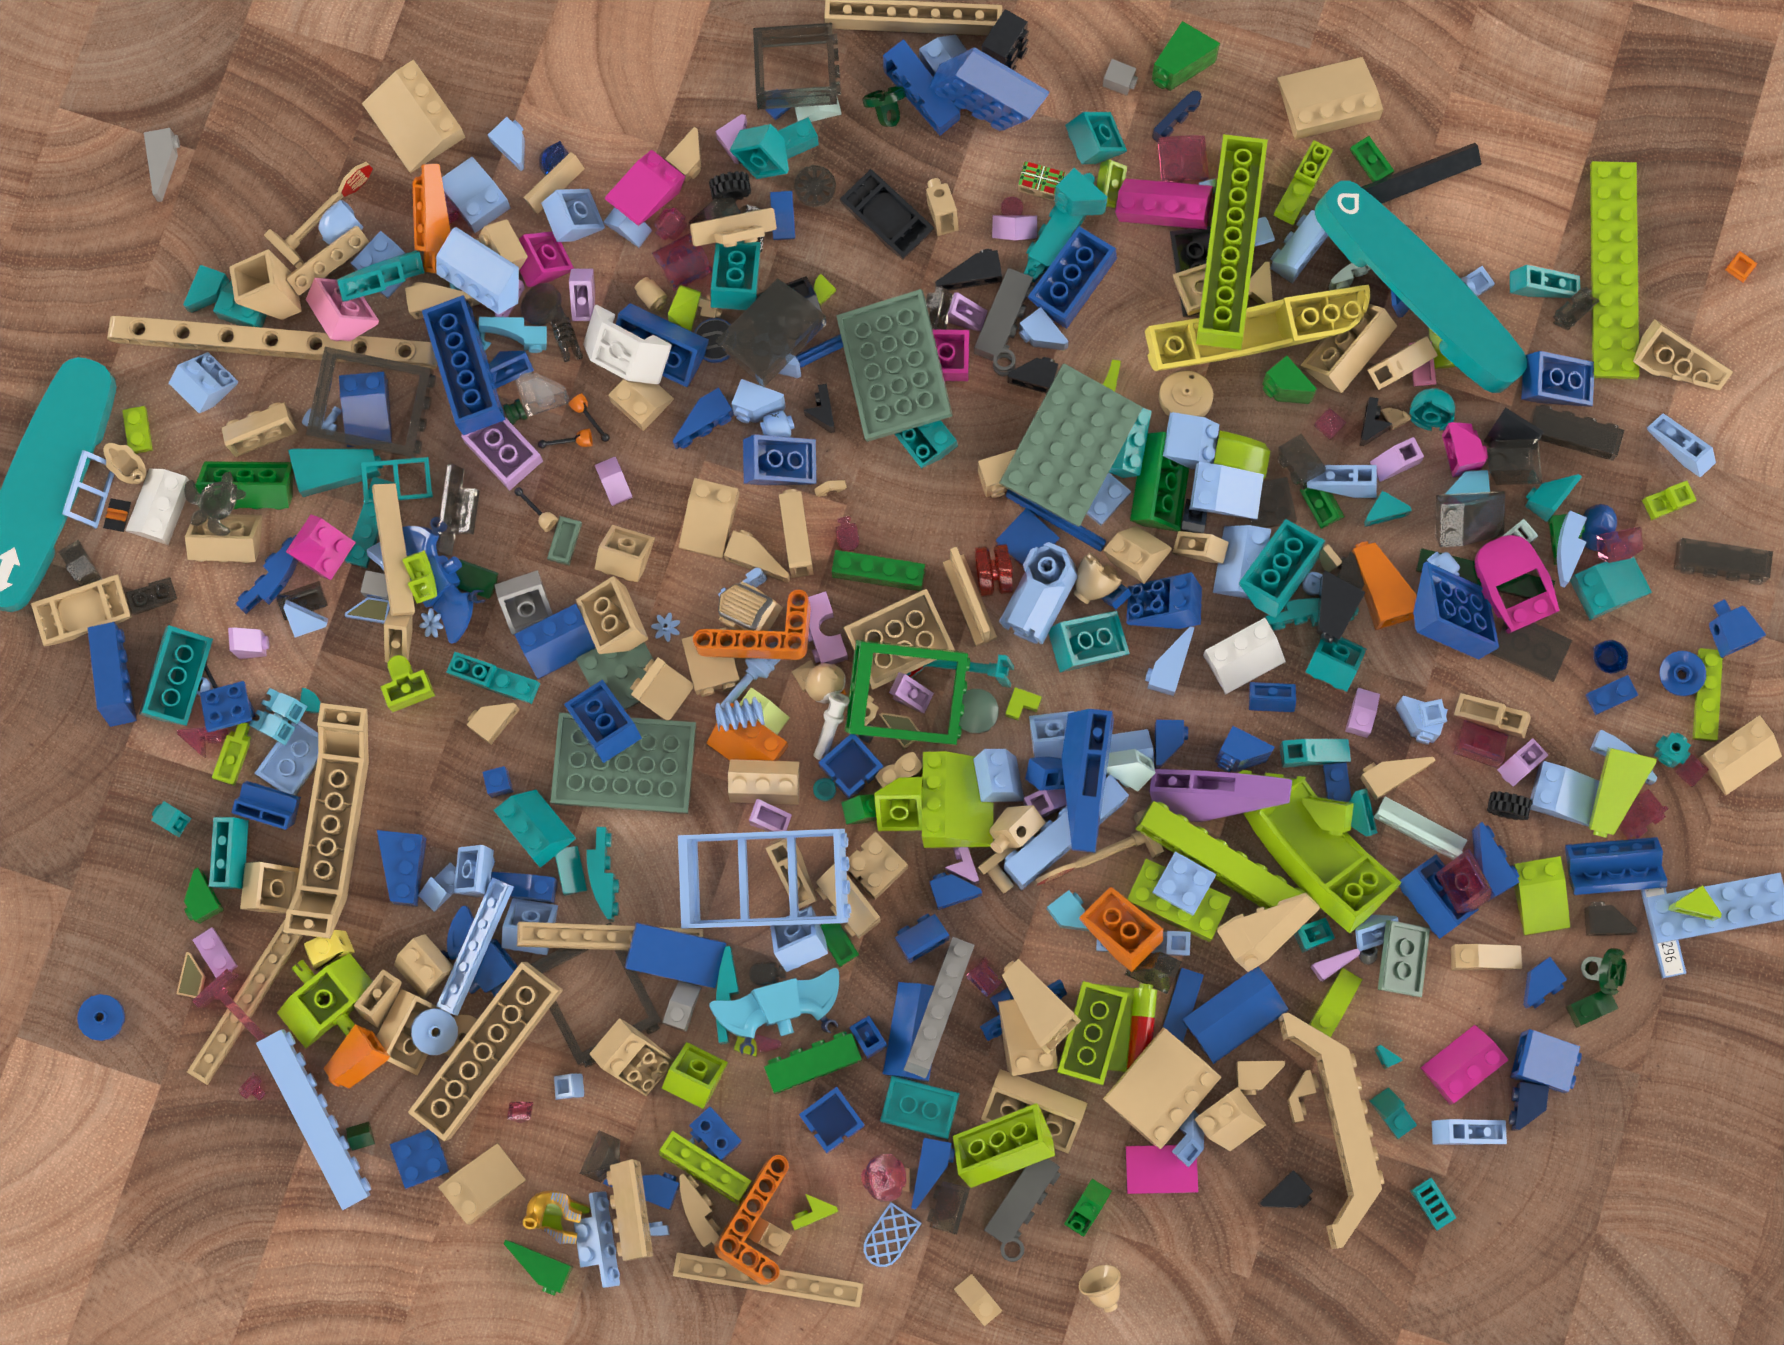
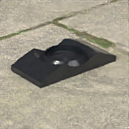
M872 169L840 198L841 203L860 223L869 228L888 249L903 260L934 230V227Z

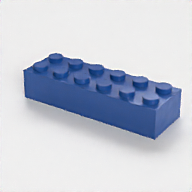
M462 295L422 310L454 421L463 436L506 420L474 314L465 296Z

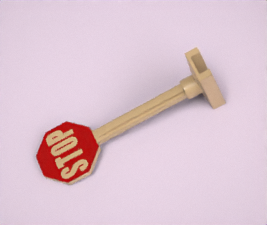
M367 162L355 166L343 178L338 192L332 195L293 235L290 234L285 240L271 229L264 236L296 268H299L304 264V261L295 251L300 245L299 242L320 222L323 214L343 197L357 192L367 182L373 168Z
M1145 809L1134 815L1133 818L1136 824L1139 823ZM1137 831L1132 833L1131 837L1100 849L1096 853L1084 856L1075 863L1062 866L1035 879L1034 884L1038 886L1048 883L1074 869L1086 867L1134 845L1137 847L1145 843L1152 859L1160 856L1164 850L1162 845Z

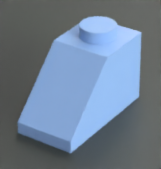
M506 117L488 134L490 142L522 171L525 158V138L522 133L524 129L516 120L512 122Z
M1041 307L1020 322V337L1024 342H1030L1033 347L1057 350L1068 348L1069 341Z

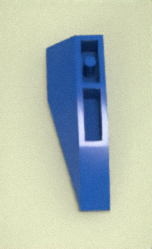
M1085 709L1068 713L1062 766L1071 846L1074 851L1096 853L1114 724L1112 711Z

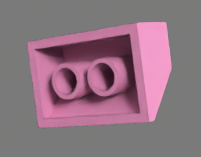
M314 278L306 301L330 339L334 341H351L378 325L379 320L364 296L343 302L337 280Z

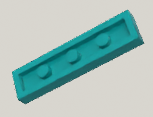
M373 476L368 490L369 498H373L372 486L374 484H394V482ZM374 503L363 504L351 539L356 543L344 561L346 563L368 568L371 558L367 556V549L376 544L379 536Z

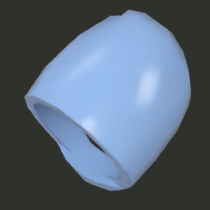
M339 200L323 214L319 222V231L323 240L328 244L333 243L354 226H358L361 230L364 227L355 218L354 211L349 204L343 200Z

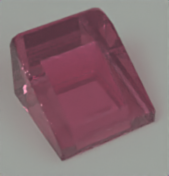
M755 1034L759 1052L764 1053L782 1048L781 1041Z

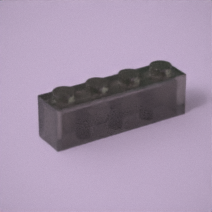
M1536 405L1530 418L1531 424L1544 431L1539 439L1540 441L1612 461L1618 456L1624 430L1620 429L1616 424L1598 423L1596 419L1591 417L1580 418L1570 411H1555L1548 405Z
M1681 538L1676 545L1674 569L1680 570L1682 574L1690 575L1696 572L1703 573V576L1708 578L1723 576L1728 581H1740V579L1749 580L1748 583L1761 585L1770 578L1773 551Z

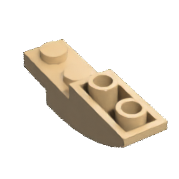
M683 1173L679 1176L680 1192L690 1226L704 1248L711 1243L715 1246L720 1237L717 1232L720 1230V1227L713 1218L710 1220L706 1218L713 1212L711 1209L713 1203L706 1194L701 1196L696 1189L699 1184L692 1175L687 1177ZM723 1241V1250L731 1253L732 1245L728 1241Z

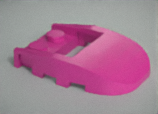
M1507 535L1495 539L1479 549L1475 557V570L1477 577L1481 581L1482 593L1493 607L1498 618L1501 617L1507 625L1508 629L1506 631L1508 634L1560 611L1551 576L1527 540L1519 536ZM1537 569L1546 592L1506 609L1496 586Z

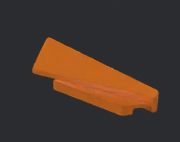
M422 164L421 176L415 177L412 182L415 250L424 251V272L437 273L436 256L451 231L440 165Z

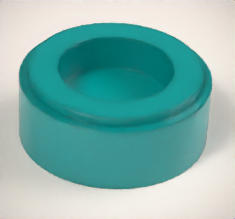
M821 778L815 782L813 793L818 800L827 802L834 798L836 786L831 779Z

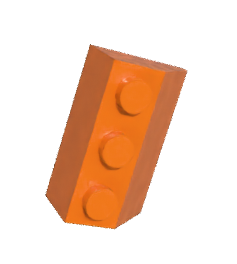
M748 721L747 728H743L739 722L737 730L730 724L728 731H725L722 725L720 726V731H718L716 724L706 742L708 746L729 761L730 759L778 761L789 747L787 741L758 721L755 727Z

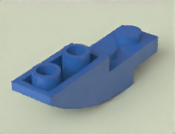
M297 535L286 539L282 544V548L277 553H272L267 557L263 567L268 573L261 575L255 581V586L249 591H244L238 597L239 601L235 604L245 614L250 612L262 599L270 605L287 585L295 571L298 560L286 553Z

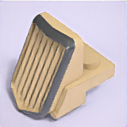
M742 581L741 584H734L720 594L718 606L720 618L718 620L732 630L769 631L783 607L759 589Z

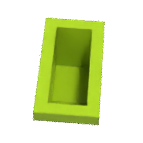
M1315 796L1302 798V804L1319 827L1323 830H1329L1330 835L1342 836L1343 833L1351 830L1354 803Z

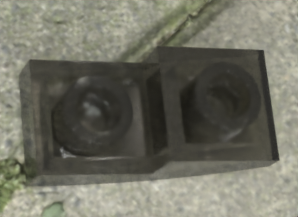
M170 577L148 583L146 587L126 592L132 615L158 608L177 599Z

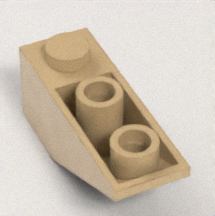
M1426 336L1367 368L1378 390L1438 355Z

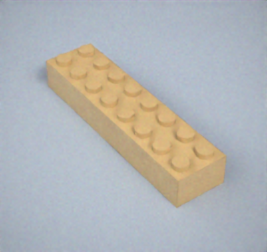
M521 962L408 1113L443 1141L450 1140L563 989L528 962Z

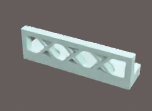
M1386 796L1374 815L1375 819L1454 861L1461 857L1462 850L1467 842V839Z

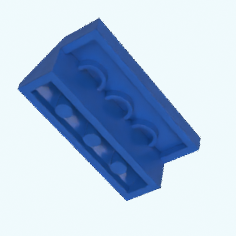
M1658 837L1565 845L1569 882L1574 895L1667 887L1668 880L1662 867L1663 850Z
M1257 966L1182 1020L1197 1039L1200 1048L1214 1064L1289 1009L1272 982Z

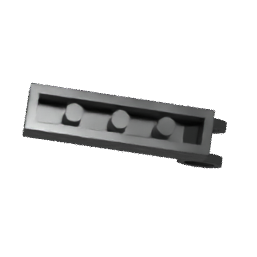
M1011 268L1007 269L974 347V354L993 361V369L999 376H1008L1009 372L1015 369L1016 358L1014 353L1009 350L1010 346L1007 343L1010 337H1015L1018 326L1015 324L1018 317L1023 318L1027 308L1024 303L1035 287L1032 285L1033 277ZM1006 358L1010 360L1011 364L1007 367H1002L997 361Z
M1048 1158L1029 1165L1024 1169L984 1229L985 1232L1002 1243L1000 1247L1001 1255L1009 1262H1015L1022 1258L1024 1245L1018 1239L1022 1234L1018 1230L1023 1223L1028 1225L1035 1214L1031 1210L1036 1203L1042 1204L1048 1195L1045 1189L1049 1183L1054 1186L1061 1175L1058 1172L1060 1166ZM1008 1242H1016L1020 1246V1254L1017 1257L1010 1258L1005 1254L1004 1247Z

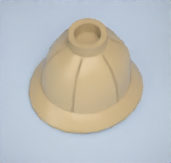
M1110 1265L1094 1267L1081 1278L1079 1290L1082 1294L1088 1296L1094 1305L1103 1308L1105 1312H1112L1118 1307L1116 1302L1120 1297L1119 1281L1121 1273L1116 1267Z

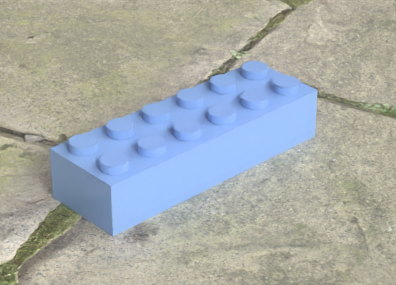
M1111 774L1105 781L1100 824L1123 806L1129 797L1127 792ZM1067 806L1058 813L1059 816L1056 821L1052 822L1049 820L1040 828L1041 831L1037 837L1033 835L1019 852L1014 850L1005 858L1004 871L1021 891L1072 849Z

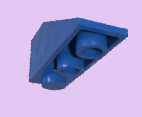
M719 388L698 400L673 439L675 449L680 447L682 449L692 444L693 439L698 436L704 437L711 433L712 428L717 425L723 426L731 421V417L734 416L733 410Z

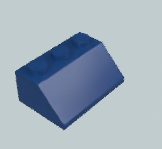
M576 604L514 634L537 679L575 661L579 656L596 648Z
M1232 726L1215 762L1218 763L1220 769L1226 772L1231 770L1237 772L1266 763L1275 747Z
M1437 854L1400 880L1401 885L1399 887L1402 893L1408 897L1415 906L1416 911L1425 919L1431 931L1439 939L1479 910Z

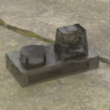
M936 287L935 293H928L926 297V305L930 309L929 318L932 330H946L948 312L953 294L943 287Z

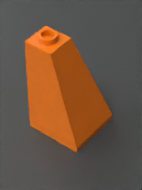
M1368 541L1356 544L1351 552V557L1362 591L1366 592L1364 597L1375 630L1413 620L1416 593L1375 542L1369 544Z

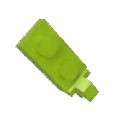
M248 723L238 724L236 731H231L226 736L212 779L233 786L236 785L250 746L251 737L248 736L250 730Z

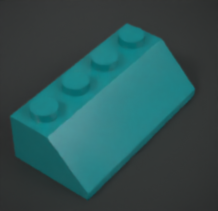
M1285 519L1239 581V585L1256 608L1276 618L1320 558V552L1324 547L1325 540Z
M170 625L165 628L139 715L187 726L213 641L212 638Z

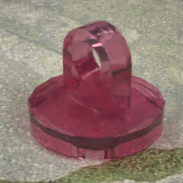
M881 1154L870 1160L866 1169L862 1171L861 1180L865 1189L868 1190L874 1199L880 1202L894 1201L902 1194V1187H905L906 1172L899 1159L897 1160L891 1154Z

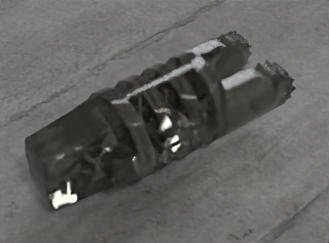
M562 306L553 307L550 312L552 318L550 324L563 361H570L569 347H571L577 360L582 359L583 354L569 317L565 316Z

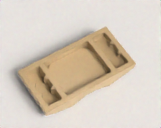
M118 574L31 603L43 646L74 640L87 634V627L115 622L117 625L132 617Z

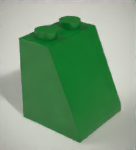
M1182 21L1154 63L1152 81L1161 89L1166 88L1169 91L1175 89L1215 63L1220 43Z

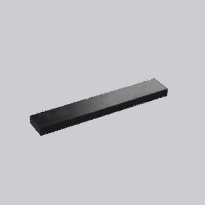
M1472 143L1364 185L1362 188L1381 204L1482 165L1478 145Z

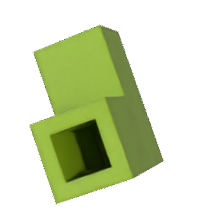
M1015 687L1005 716L1019 721L1023 708L1037 712L1042 696Z

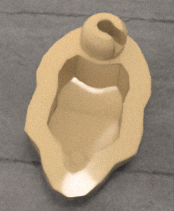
M108 443L104 446L106 467L118 479L129 484H139L144 481L146 477L145 465L140 456L136 455L129 446Z

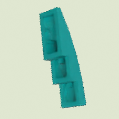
M416 250L357 270L337 279L342 301L344 302L384 291L387 286L405 282V278L425 272L420 252Z
M730 946L725 947L722 957L716 1001H731V995L740 994ZM716 1019L719 1044L729 1043L727 1029Z

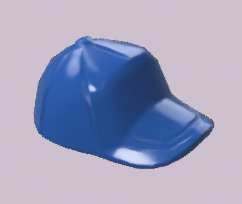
M1597 504L1584 512L1583 516L1587 519L1585 521V532L1582 533V540L1586 541V548L1593 551H1604L1608 548L1616 531L1617 516L1615 511L1608 505Z

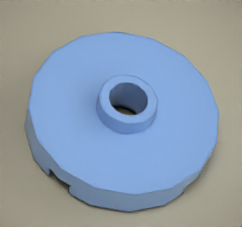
M439 1008L422 1011L415 1017L411 1025L413 1044L421 1052L428 1055H440L447 1052L455 1044L458 1037V1026L455 1019L450 1013ZM434 1028H438L439 1033L436 1036H432L431 1034Z

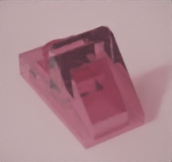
M206 727L177 730V735L201 756L206 758L205 741L211 744L221 743V739H226L228 730L224 728L207 732Z

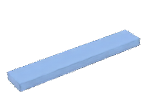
M492 877L436 1007L458 1016L514 886Z

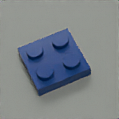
M430 1130L390 1144L405 1189L450 1173L439 1138Z

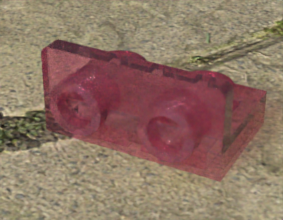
M1648 789L1634 800L1619 828L1628 839L1633 836L1638 839L1648 831L1647 825L1651 822L1656 825L1666 817L1664 812L1668 810V807L1666 805L1663 807Z

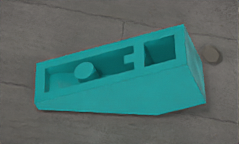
M1524 265L1510 271V293L1526 297L1580 298V276Z

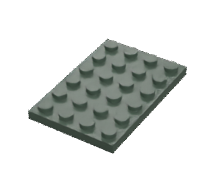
M921 289L836 315L864 438L867 442L953 416L924 293Z
M1063 363L999 484L1074 526L1080 527L1143 407Z
M559 712L550 803L556 805L689 814L696 722L631 718L642 739L603 763L570 713Z

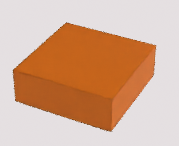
M1739 251L1725 271L1744 283L1758 263Z

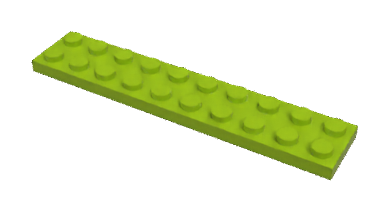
M1592 161L1590 164L1592 362H1594V378L1638 379L1639 365L1633 362L1639 346L1637 162Z

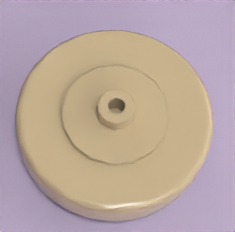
M1178 371L1170 374L1162 382L1159 391V404L1166 415L1169 416L1170 413L1174 412L1204 417L1211 409L1213 389L1209 381L1202 375L1193 371Z

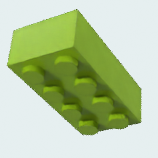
M1146 858L1127 900L1139 910L1186 932H1191L1192 935L1205 941L1211 942L1231 897L1209 887L1195 914L1192 916L1152 893L1166 867Z
M1085 981L1082 982L1074 1009L1075 1015L1081 1021L1067 1035L1057 1073L1101 1086L1104 1084L1127 1001V993Z

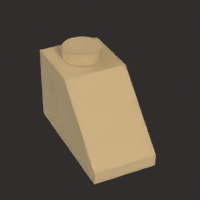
M695 127L665 158L669 164L686 176L685 182L697 177L701 171L700 139L698 129Z
M1178 531L1173 553L1204 562L1223 564L1229 542L1212 534Z
M389 610L384 623L385 662L388 663L390 658L397 655L404 656L409 660L413 631L412 615L391 616Z
M514 703L484 706L478 711L474 710L471 713L467 726L492 745L520 709Z
M383 969L354 1004L360 1017L378 1028L387 1017L402 982Z
M1285 1061L1236 1062V1088L1238 1087L1244 1095H1256V1091H1261L1285 1066Z
M972 1274L954 1288L955 1292L983 1326H986L1002 1312V1309Z

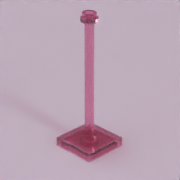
M226 969L192 1002L198 1008H205L214 999H220L258 1041L266 1038L267 1036L227 994L228 990L226 988L239 975L233 969Z

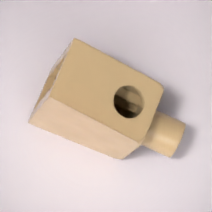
M939 178L929 180L927 183L929 188L926 189L927 203L937 236L958 231L957 209L948 184H941Z
M1034 805L1007 807L990 829V834L994 838L991 848L998 854H1001L1006 848H1019L1046 822Z

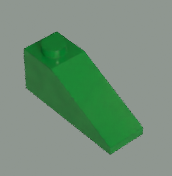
M505 1240L504 1245L535 1282L543 1286V1292L555 1296L556 1292L563 1293L573 1266L512 1241Z

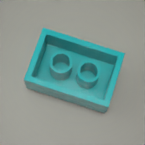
M738 241L737 245L732 247H724V244L720 243L715 244L711 283V308L756 310L761 242L745 243L744 241Z

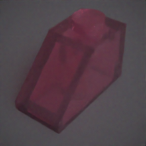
M1641 527L1596 535L1598 556L1608 563L1631 559L1643 550Z

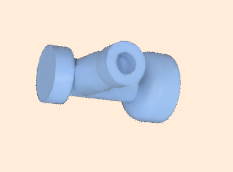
M334 406L332 412L324 421L317 417L318 415L315 410L310 408L304 415L302 424L307 427L314 425L327 432L326 435L332 437L337 429V425L334 422L342 411Z

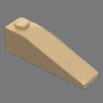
M1654 319L1641 337L1633 360L1635 364L1653 375H1661L1678 381L1682 380L1719 391L1733 373L1732 370L1656 319Z
M1303 893L1279 901L1278 906L1266 910L1264 907L1256 909L1257 913L1245 917L1243 914L1235 916L1219 926L1217 932L1234 960L1247 972H1250L1267 961L1320 907L1307 893Z

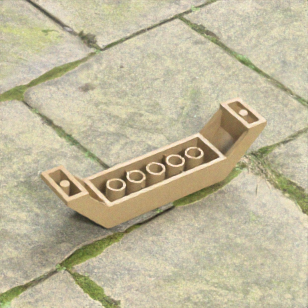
M321 703L317 722L319 753L295 894L286 912L283 932L331 939L347 900L369 765L368 715L366 708Z
M1284 1013L1278 1018L1283 1041H1292L1317 1060L1348 1193V1198L1333 1224L1326 1226L1331 1249H1338L1344 1247L1381 1192V1184H1384L1382 1171L1377 1170L1376 1161L1379 1160L1376 1147H1372L1370 1137H1373L1371 1124L1366 1123L1365 1114H1368L1365 1100L1360 1098L1359 1091L1362 1090L1360 1077L1355 1076L1354 1067H1357L1354 1053L1350 1054L1349 1048L1292 1014Z

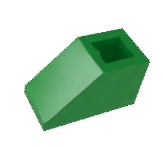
M875 794L859 795L841 802L846 825L863 824L877 820Z
M1092 1178L1064 1225L1084 1237L1102 1210L1112 1190Z

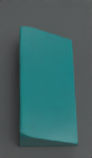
M578 846L564 848L555 856L563 895L567 896L587 891Z

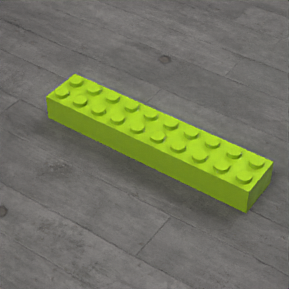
M1223 134L1196 340L1198 345L1241 350L1268 139Z

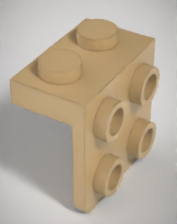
M658 657L655 661L651 659L644 668V671L647 673L642 680L640 678L635 680L630 688L633 690L631 696L663 719L670 720L692 691L694 685Z

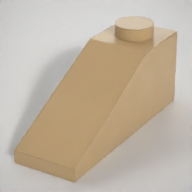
M417 282L412 284L411 287L405 288L409 313L416 320L424 318L422 310L462 295L465 296L470 306L479 305V301L464 291L423 282Z
M733 530L724 553L725 561L750 570L760 568L765 575L789 583L790 576L788 572L752 537L751 533L740 530V532Z
M1434 757L1386 761L1375 765L1373 762L1363 769L1364 774H1362L1360 779L1376 801L1432 765L1436 760Z
M779 838L772 841L765 849L789 895L787 838ZM796 844L798 904L800 909L817 901L802 854Z
M1455 944L1450 947L1452 971L1522 969L1521 946Z

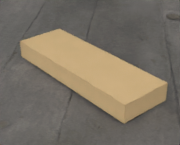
M570 152L523 198L532 210L538 214L543 210L541 203L555 190L566 188L585 168L576 155Z

